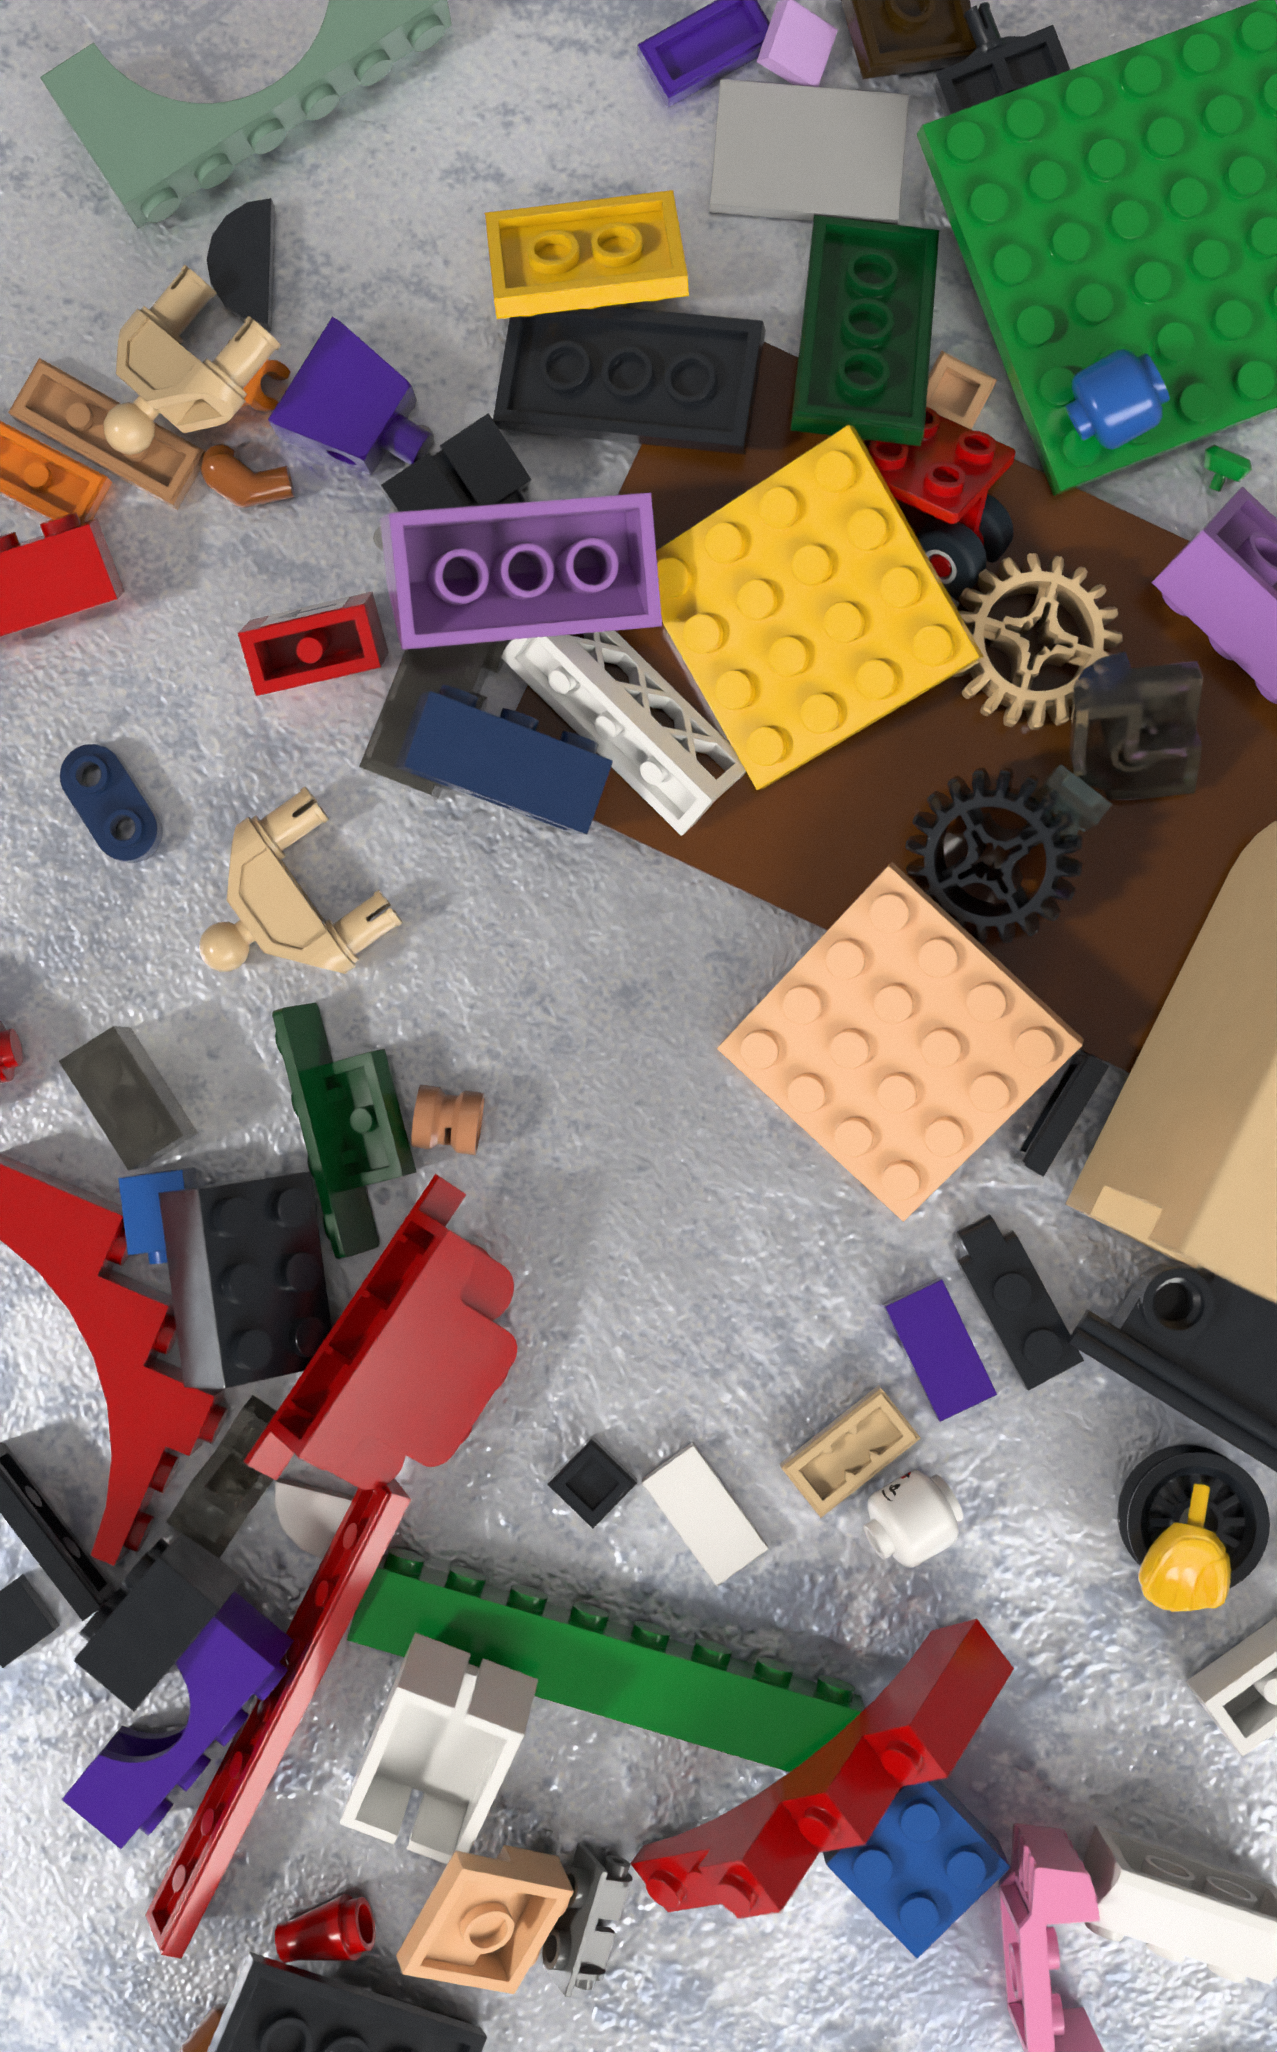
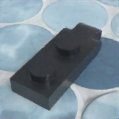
M990 1214L956 1231L957 1237L967 1254L958 1259L957 1263L1023 1387L1029 1391L1083 1362L1084 1359L1079 1350L1067 1343L1071 1335L1015 1232L1012 1230L1002 1235Z

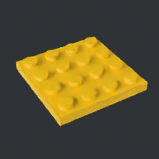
M850 425L841 429L656 551L662 622L756 790L764 789L984 657L855 427Z

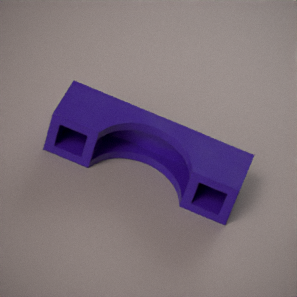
M234 1591L175 1663L188 1689L190 1699L188 1723L181 1728L165 1733H146L121 1726L61 1800L120 1849L125 1846L138 1829L149 1836L174 1805V1803L166 1798L176 1784L185 1792L193 1785L212 1760L203 1753L215 1739L224 1747L249 1717L250 1714L241 1707L252 1694L261 1701H264L286 1674L288 1669L279 1661L294 1640Z

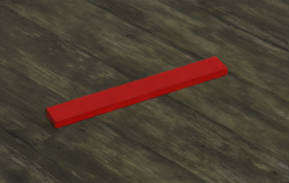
M395 1478L389 1484L376 1490L358 1488L286 1632L294 1641L279 1662L288 1671L264 1701L254 1696L247 1710V1713L250 1715L235 1734L145 1914L161 1955L182 1959L411 1501V1498Z

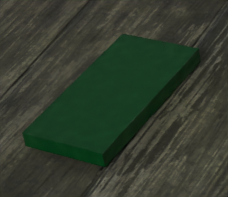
M814 215L791 431L834 435L850 425L855 427L861 439L921 446L925 427L939 230Z

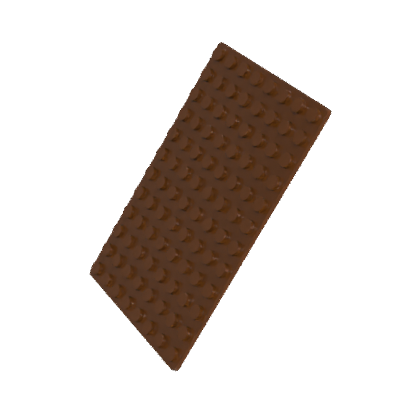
M764 342L746 455L641 444L618 495L651 493L656 551L832 436L791 431L798 357ZM1014 459L1013 464L988 489L987 493L996 498L1009 513L1013 524V539L996 562L990 563L987 561L986 569L1000 579L999 564L1005 558L1010 557L1022 573L1024 559L1029 553H1036L1041 562V571H1046L1050 561L1055 556H1062L1064 559L1062 575L1067 578L1078 567H1086L1087 576L1080 584L1085 591L1089 592L1098 584L1105 585L1106 593L1095 604L1099 610L1108 606L1118 609V616L1110 623L1103 625L1104 630L1121 632L1123 640L1116 647L1103 649L1115 655L1120 660L1119 667L1113 672H1099L1106 678L1109 688L1102 695L1092 694L1087 691L1092 704L1091 708L1080 714L1068 705L1069 720L1060 726H1057L1051 720L1045 709L1044 724L1038 730H1031L1029 728L1026 711L1022 710L1018 722L1013 727H1008L1004 725L1003 721L1006 706L999 704L997 709L990 716L986 717L981 714L980 710L989 697L982 690L970 699H965L962 695L963 689L974 680L971 673L961 677L951 676L764 789L756 790L746 772L716 799L695 825L682 836L612 767L592 821L827 931L891 862L907 875V865L916 859L924 858L922 855L910 852L905 847L906 841L910 836L926 835L918 830L912 821L919 811L936 815L927 802V798L934 791L944 793L952 800L948 790V781L957 775L960 776L972 791V776L976 769L985 768L989 774L991 786H996L1000 771L1007 767L1011 768L1014 774L1012 788L1020 790L1029 775H1034L1038 778V784L1031 795L1037 800L1041 801L1046 793L1053 789L1060 794V798L1054 807L1049 810L1053 817L1063 811H1073L1076 817L1074 822L1067 829L1060 831L1061 835L1076 834L1082 836L1083 845L1081 849L1073 853L1064 854V856L1076 858L1083 862V870L1080 876L1063 877L1076 888V891L1070 901L1059 900L1053 897L1061 910L1059 917L1055 921L1047 920L1036 912L1040 925L1036 934L1029 936L1016 921L1015 936L1012 942L1003 943L999 937L997 926H991L986 942H980V944L1084 1039L1083 1046L1079 1049L1080 1051L1130 1074L1230 870L1251 840L1268 825L1277 821V704L1269 701L1261 694L1255 680L1234 660H1228L1221 656L1212 647L1208 635L1189 617L1174 612L1164 601L1162 592L1152 584L1154 579L1190 542L1189 540L1078 488L1053 496L1044 472ZM895 498L915 535L928 523L936 520L935 516ZM976 583V585L972 589L981 592L978 588V584ZM1021 594L1004 599L991 608L987 617L1002 621L1005 616L1011 618L1027 617L1037 595ZM959 597L951 598L958 611L969 612L963 607ZM1059 604L1057 620L1060 627L1065 632L1077 636L1078 644L1082 645L1081 635L1075 620ZM1039 620L1023 637L1029 641L1028 652L1031 654L1028 664L1044 647L1038 643L1039 632H1037ZM663 622L660 627L615 630L730 743ZM582 633V634H570L571 636L584 638V634H583V633ZM984 638L985 649L991 664L1005 680L1011 683L1009 681L1011 674L1009 658L1003 651L990 647L991 640ZM604 662L605 670L616 681L629 683L628 675L618 665ZM1068 662L1062 667L1055 665L1041 666L1039 674L1033 679L1030 690L1047 691L1064 686L1072 680L1079 666ZM527 685L515 711L537 719L539 724L536 731L558 740H560L562 731L579 735ZM650 707L651 716L660 725L675 729L674 720L665 711ZM696 752L697 761L716 780L725 773L708 754ZM980 807L983 814L990 813L997 825L1005 829H1016L1026 824L1031 826L1022 816L1008 809ZM961 815L951 821L945 834L944 858L947 868L956 864L961 857L968 854L969 846L963 834L967 826ZM987 843V847L974 865L984 861L985 864L991 866L995 860V868H1001L1005 858L1015 846L1004 850L1003 847L997 845L993 851V843ZM1043 843L1033 847L1029 854L1019 859L1020 871L1024 877L1021 885L1026 895L1033 892L1043 882L1045 877L1046 853ZM908 876L918 886L927 881L926 876ZM971 883L961 887L966 893L982 901L992 903L1007 902L1005 898L999 900L995 892L983 883ZM935 895L931 896V898L937 903L938 899L935 897ZM947 910V913L955 920L956 916ZM968 922L964 929L975 938L976 924Z

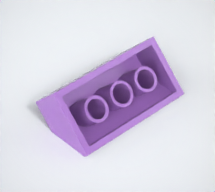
M1242 486L1154 579L1152 584L1162 592L1164 601L1174 612L1189 617L1208 635L1212 647L1221 656L1228 660H1234L1255 680L1261 694L1269 701L1277 704V518Z
M651 493L388 513L380 518L386 581L401 649L662 626Z

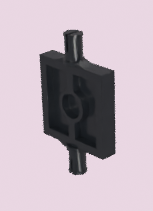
M984 2L980 4L979 8L976 5L967 10L963 15L977 49L964 61L935 72L931 82L944 116H948L1069 71L1070 67L1054 25L1026 36H1006L1001 38L990 10V4Z

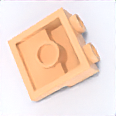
M503 1845L496 1859L455 1851L396 1954L402 1974L515 1994L527 1971L537 1961L540 1949L558 1918L566 1911L574 1892L559 1857L509 1845Z

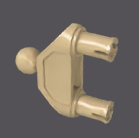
M185 264L180 269L181 272L150 309L145 306L141 310L137 308L120 329L116 375L139 396L133 403L118 404L108 412L104 420V435L113 449L127 455L141 453L150 446L155 436L153 420L159 413L183 433L227 423L246 402L244 398L247 393L243 388L272 353L281 346L269 332L248 316L244 320L245 323L213 362L206 358L202 363L181 345L184 340L180 335L209 299L213 298L217 293Z
M306 786L300 789L298 794L261 820L257 816L253 818L247 817L236 825L231 847L227 902L240 920L235 924L231 922H217L203 932L199 942V953L203 962L211 969L219 972H230L239 968L246 961L249 953V944L256 941L266 954L346 974L356 966L355 963L359 960L356 955L395 926L398 927L403 923L392 908H389L371 921L373 917L391 906L380 890H377L372 897L337 922L333 923L330 919L325 921L282 860L285 857L283 850L322 822L325 823L329 820L322 807L318 806L317 800Z

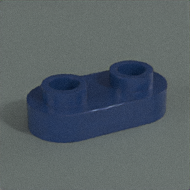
M96 744L82 745L71 751L61 765L60 783L64 793L100 849L111 858L126 863L141 862L153 855L161 843L162 824L158 814L124 761L113 751ZM90 765H98L101 770L99 782L94 786L86 787L82 781L83 771ZM131 818L135 823V832L131 838L120 840L116 835V826L122 819Z

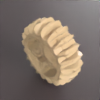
M1029 553L1024 559L1022 573L1010 557L1005 558L999 564L1000 579L994 573L984 569L980 572L977 582L981 592L965 588L959 596V601L969 612H958L984 657L954 674L953 677H961L971 673L974 680L963 689L962 695L965 699H970L982 690L989 697L980 710L981 714L986 717L990 716L999 704L1006 706L1003 721L1004 725L1008 727H1013L1018 722L1022 710L1026 711L1027 723L1031 730H1038L1043 726L1045 709L1057 726L1065 724L1069 720L1068 705L1073 710L1083 714L1092 707L1087 691L1092 694L1102 695L1109 688L1106 678L1099 672H1113L1119 667L1120 660L1115 655L1103 650L1116 647L1123 640L1121 632L1104 630L1103 625L1110 623L1118 616V609L1108 606L1099 610L1095 603L1106 593L1105 585H1095L1089 592L1080 586L1088 573L1086 567H1078L1069 578L1063 576L1064 559L1062 556H1055L1050 561L1046 571H1041V562L1036 553ZM1021 594L1037 595L1027 617L1011 618L1005 616L1002 621L987 617L991 608L1004 599ZM1059 604L1075 620L1081 635L1082 645L1078 644L1077 636L1065 632L1060 627L1057 620ZM1039 620L1037 632H1039L1038 643L1044 647L1028 664L1031 654L1028 652L1029 641L1023 637ZM984 638L991 640L990 647L1003 651L1009 658L1011 663L1009 681L1011 683L1005 680L991 664L985 649ZM1066 662L1079 666L1072 680L1064 686L1047 691L1030 690L1033 679L1039 674L1041 666L1055 665L1062 667Z

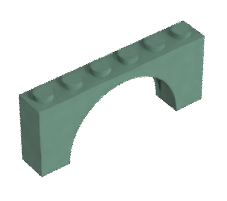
M329 0L320 30L302 59L286 75L272 85L244 98L227 102L191 103L174 100L151 92L118 71L104 57L94 42L40 78L138 229L147 222L157 223L167 219L179 208L181 200L198 189H209L221 184L231 175L235 165L252 154L260 155L272 151L283 142L288 131L306 119L317 120L326 116L337 106L340 97L357 86H369L377 83L389 73L394 62L411 51L422 52L431 48L443 37L446 29L452 26L447 0Z

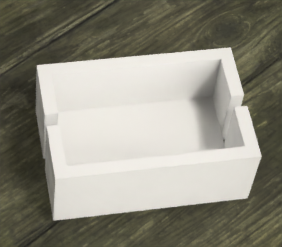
M415 1633L358 1766L339 1824L395 1844L412 1788L422 1791L423 1795L407 1850L447 1865L455 1851L469 1853L524 1737L538 1679L486 1659L482 1660L479 1667L468 1664L470 1653Z

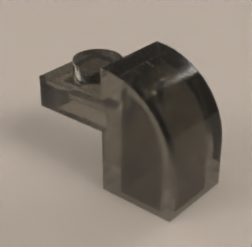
M254 1395L242 1407L219 1446L192 1479L166 1521L167 1524L219 1559L275 1481L244 1462L277 1412Z

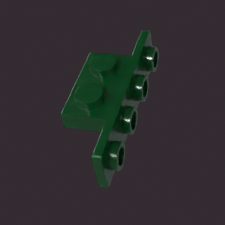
M316 1003L274 1010L272 1017L276 1029V1045L283 1056L292 1091V1107L299 1118L308 1153V1168L315 1180L324 1215V1230L331 1242L334 1256L339 1260L379 1247L380 1242L365 1186L416 1173L385 1049L370 1051L333 1062L319 1006Z

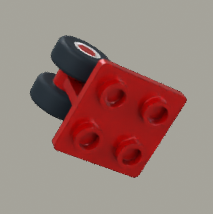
M926 407L925 427L921 446L864 440L863 443L894 498L935 516L936 520L928 523L916 537L950 598H957L965 588L972 589L976 585L980 572L986 569L987 561L990 563L996 562L1012 542L1013 524L1009 513L996 498L987 493L988 489L1013 464L1016 451L1014 448L994 440L987 433L969 429L938 415L936 411Z

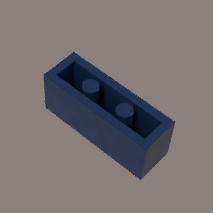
M441 685L439 694L432 691L420 694L394 768L566 832L588 834L613 760L596 754L599 746L598 743L566 731H562L560 740L536 731L539 724L537 719L511 709L502 708L500 717L476 708L478 697L451 686Z

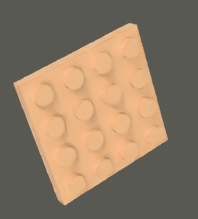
M891 862L725 1038L717 1049L904 1222L1083 1046L1084 1039L902 870Z

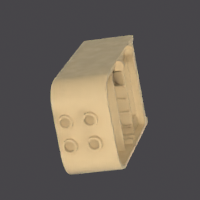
M1277 821L1268 825L1251 840L1230 870L1065 1205L1179 1263L1186 1264L1195 1269L1200 1265L1277 1303Z

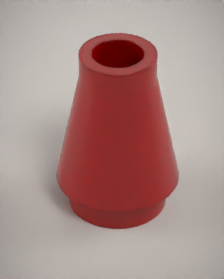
M343 1894L290 1921L278 1923L275 1929V1946L277 1954L283 1963L297 1960L357 1961L361 1957L362 1952L373 1949L376 1938L374 1916L368 1901L364 1897L353 1899L349 1894Z

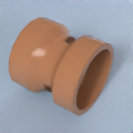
M420 1085L413 1116L412 1147L433 1149L438 1144L451 1145L456 1153L476 1155L482 1127L485 1094L465 1090L458 1096L445 1094L441 1087Z

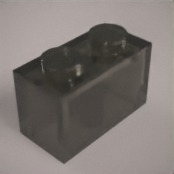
M112 1026L59 1060V1063L128 1171L148 1166L198 1134L131 1027Z

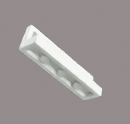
M616 631L583 633L584 638L559 635L511 640L500 657L580 736L598 743L599 746L596 752L602 757L613 760L611 767L681 836L695 825L716 799L746 773L732 745ZM604 662L618 665L628 675L629 683L616 681L605 670ZM650 707L665 711L674 720L675 729L660 725L651 716ZM696 752L708 754L725 773L716 780L697 761Z

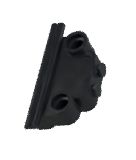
M1157 1266L1145 1271L1138 1278L1111 1323L1088 1309L1085 1311L1067 1343L1277 1472V1303L1263 1298L1204 1267H1201L1195 1273L1182 1267Z

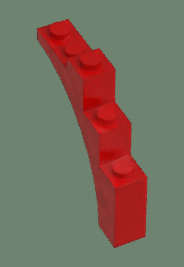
M0 1153V1240L39 1272L70 1311L94 1358L107 1403L111 1465L106 1508L90 1556L115 1566L129 1550L138 1553L146 1541L155 1518L146 1513L155 1490L161 1493L166 1491L180 1460V1457L171 1454L172 1450L190 1456L202 1446L203 1441L213 1444L228 1413V1408L219 1405L226 1389L184 1387L182 1368L157 1358L159 1352L168 1355L177 1340L172 1295L113 1270L115 1264L123 1266L130 1256L127 1251L122 1205Z
M978 1619L932 1630L905 1667L878 1697L838 1735L801 1765L756 1796L721 1816L677 1836L643 1845L630 1864L645 1882L646 1890L650 1897L656 1903L663 1906L667 1912L722 1904L737 1919L782 1912L820 1852L865 1845L901 1787L949 1777L1014 1670V1667Z

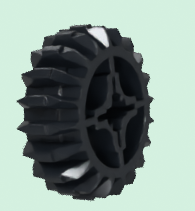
M1007 767L1000 771L996 786H991L986 769L978 768L973 772L972 791L965 780L958 775L948 781V790L952 800L944 793L934 791L927 798V802L936 815L919 811L912 821L916 828L926 835L910 836L905 846L910 852L924 856V858L916 859L907 865V875L912 877L926 876L927 881L923 882L919 887L930 897L935 895L938 899L937 904L946 912L948 910L955 915V920L963 928L966 927L968 922L976 924L974 935L979 943L986 942L991 926H997L999 937L1003 943L1012 942L1015 936L1016 921L1029 936L1036 934L1040 928L1036 912L1047 920L1055 921L1059 917L1061 910L1053 897L1059 900L1070 901L1076 891V888L1063 877L1080 876L1083 870V862L1076 858L1064 856V854L1073 853L1081 849L1083 845L1082 836L1076 834L1061 835L1060 831L1067 829L1074 822L1076 817L1073 811H1063L1053 817L1049 810L1054 807L1060 798V794L1053 789L1047 792L1041 801L1037 800L1031 795L1038 784V778L1034 775H1029L1020 790L1012 788L1014 774L1013 770ZM980 807L1008 809L1022 816L1031 826L1026 824L1016 829H1005L997 825L990 813L983 814ZM961 815L967 826L963 834L969 846L968 854L961 857L956 864L947 868L944 858L945 834L951 821ZM987 843H993V851L997 845L1003 847L1004 850L1015 846L1005 858L1001 868H995V860L991 866L985 864L984 861L974 865L987 847ZM1043 843L1046 853L1045 877L1043 882L1033 892L1026 895L1021 885L1024 877L1020 871L1019 859L1029 854L1033 847ZM971 883H983L995 892L999 900L1005 898L1007 902L992 903L982 901L969 895L961 887Z

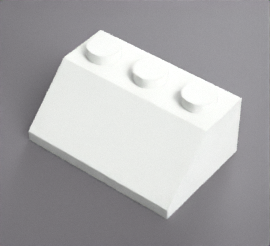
M1095 1825L1083 1860L1084 1868L1090 1875L1096 1893L1099 1910V1921L1085 1922V1926L1089 1930L1113 1941H1122L1124 1935L1144 1941L1149 1950L1171 1961L1182 1962L1184 1957L1188 1956L1206 1962L1207 1967L1212 1972L1233 1982L1243 1983L1247 1976L1269 1984L1277 1977L1276 1886Z

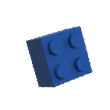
M939 1779L901 1787L865 1845L823 1852L827 1867L916 1959L1011 1868L995 1836Z

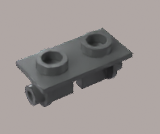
M579 1843L572 1866L568 1867L565 1871L574 1892L566 1911L558 1918L542 1949V1966L565 1997H571L574 1986L583 1990H593L596 1981L604 1978L616 1933L611 1927L597 1926L598 1919L620 1921L633 1877L628 1873L630 1863L627 1860L618 1856L608 1855L604 1864H600L587 1847Z

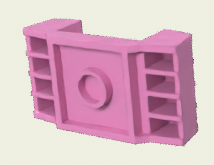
M1014 1823L1011 1868L999 1881L1007 2009L1024 2052H1104L1084 2007L1063 2009L1059 1993H1052L1049 1970L1059 1969L1060 1955L1055 1928L1047 1927V1925L1099 1921L1096 1893L1090 1875L1085 1870L1082 1860H1079L1078 1853L1074 1850L1071 1840H1068L1064 1829Z

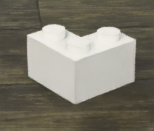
M1277 1616L1186 1681L1222 1734L1242 1757L1277 1733Z

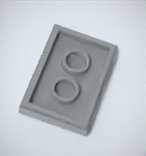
M720 79L709 212L813 221L814 215L897 225L900 212L909 95Z

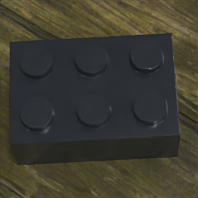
M311 1171L262 1176L158 1193L184 1387L226 1389L304 1371L332 1329Z

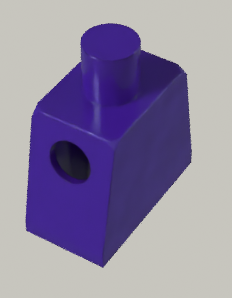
M333 316L268 419L277 437L286 443L367 475H371L376 470L387 451L407 464H413L427 454L434 437L431 432L408 419L417 402L412 385L348 327Z

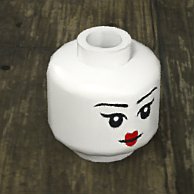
M914 1470L902 1475L869 1497L868 1514L871 1521L865 1524L863 1529L871 1546L882 1559L892 1555L905 1567H915L957 1541L959 1531L957 1522L963 1519V1512L954 1493L939 1475L936 1474L929 1477L921 1471Z

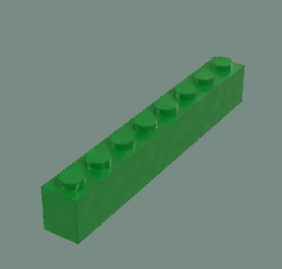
M390 1548L388 1553L383 1555L354 1613L347 1641L405 1658L414 1634L418 1633L470 1653L468 1664L479 1667L482 1660L486 1659L538 1679L535 1697L787 1772L797 1768L832 1740L865 1709L861 1695L854 1694L855 1687L838 1678L821 1675L818 1677L817 1682L793 1676L794 1669L774 1659L759 1657L756 1660V1664L731 1657V1649L710 1640L697 1639L694 1646L670 1639L671 1632L659 1625L645 1621H635L633 1628L609 1621V1613L598 1607L584 1603H573L572 1608L568 1609L547 1602L548 1595L535 1588L524 1585H512L510 1591L485 1584L486 1576L477 1571L452 1566L449 1569V1573L424 1566V1557L398 1548Z

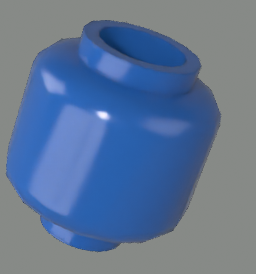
M1119 349L1079 371L1073 377L1072 391L1075 401L1066 405L1065 408L1082 441L1094 435L1097 441L1105 448L1116 449L1151 430L1161 422L1163 413L1161 404L1169 401V394L1155 364L1147 353L1137 357L1130 350Z

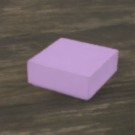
M781 0L776 4L757 62L792 85L818 87L838 29L796 1Z

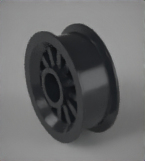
M1174 1445L1150 1454L1131 1471L1125 1480L1118 1500L1117 1521L1119 1532L1132 1558L1141 1566L1145 1555L1157 1538L1173 1523H1180L1181 1515L1190 1507L1194 1484H1200V1474H1204L1206 1477L1202 1485L1209 1486L1210 1492L1203 1528L1214 1532L1222 1542L1227 1544L1225 1552L1229 1555L1231 1566L1229 1589L1243 1581L1261 1560L1268 1543L1270 1531L1267 1503L1255 1480L1242 1467L1221 1453L1203 1446ZM1184 1476V1489H1181L1176 1478ZM1224 1484L1227 1488L1218 1493L1220 1487ZM1165 1485L1171 1493L1167 1499L1158 1494ZM1152 1502L1162 1507L1161 1512H1149ZM1235 1504L1236 1511H1224ZM1235 1526L1233 1535L1225 1532L1224 1527ZM1149 1527H1161L1155 1532L1149 1533Z

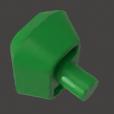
M1212 445L1205 449L1204 468L1215 472L1209 488L1220 492L1227 478L1240 482L1252 471L1250 459L1217 445Z

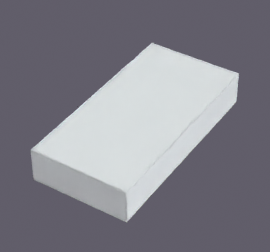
M693 1442L642 1478L643 1486L716 1586H719L768 1550L767 1543Z

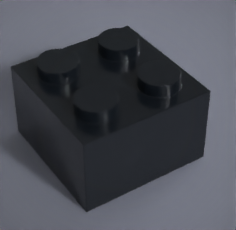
M186 1530L171 1545L161 1538L149 1552L147 1551L121 1582L130 1592L127 1593L120 1587L79 1632V1635L88 1643L73 1661L135 1712L219 1611L243 1578Z

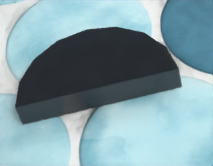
M272 198L247 202L227 214L212 234L206 259L210 283L225 308L238 316L243 323L250 316L264 329L270 331L272 328L275 205Z

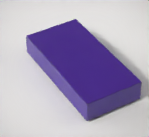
M716 0L637 44V54L669 108L758 58L770 22L757 0Z
M939 1277L883 1304L939 1422L997 1395L943 1279Z

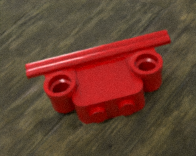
M437 1174L434 1175L245 1458L244 1462L248 1466L277 1481L295 1454L311 1465L327 1470L360 1489L376 1490L389 1484L398 1475L404 1464L405 1455L424 1466L436 1467L447 1462L454 1455L458 1447L468 1438L473 1424L494 1392L504 1383L508 1371L516 1359L517 1342L510 1332L493 1321L505 1312L512 1300L514 1281L511 1273L505 1266L491 1258L483 1248L470 1240L461 1238L446 1228L449 1220L465 1198V1193Z

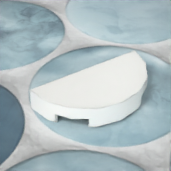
M278 1478L275 1485L274 1507L282 1529L300 1549L323 1559L354 1496Z

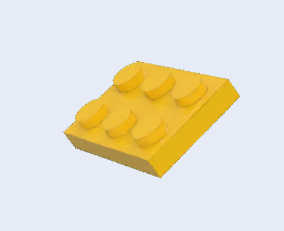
M673 190L485 213L497 319L518 316L529 317L543 313L595 309L602 306L660 301L668 298L689 296L688 274Z

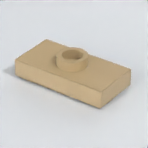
M878 1385L781 1462L780 1467L820 1518H822L920 1440L921 1437Z

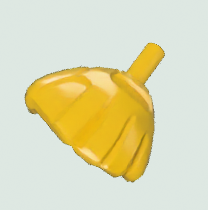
M1194 1484L1187 1524L1173 1523L1152 1544L1141 1564L1138 1579L1142 1585V1592L1148 1601L1163 1610L1179 1612L1204 1608L1214 1609L1223 1605L1229 1594L1231 1577L1229 1555L1225 1552L1226 1548L1217 1535L1203 1528L1210 1492L1209 1486Z

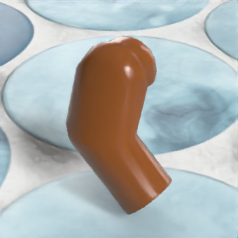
M223 444L211 446L204 453L201 474L208 487L237 507L247 508L295 497L288 466L253 472L234 457L235 452L231 447Z

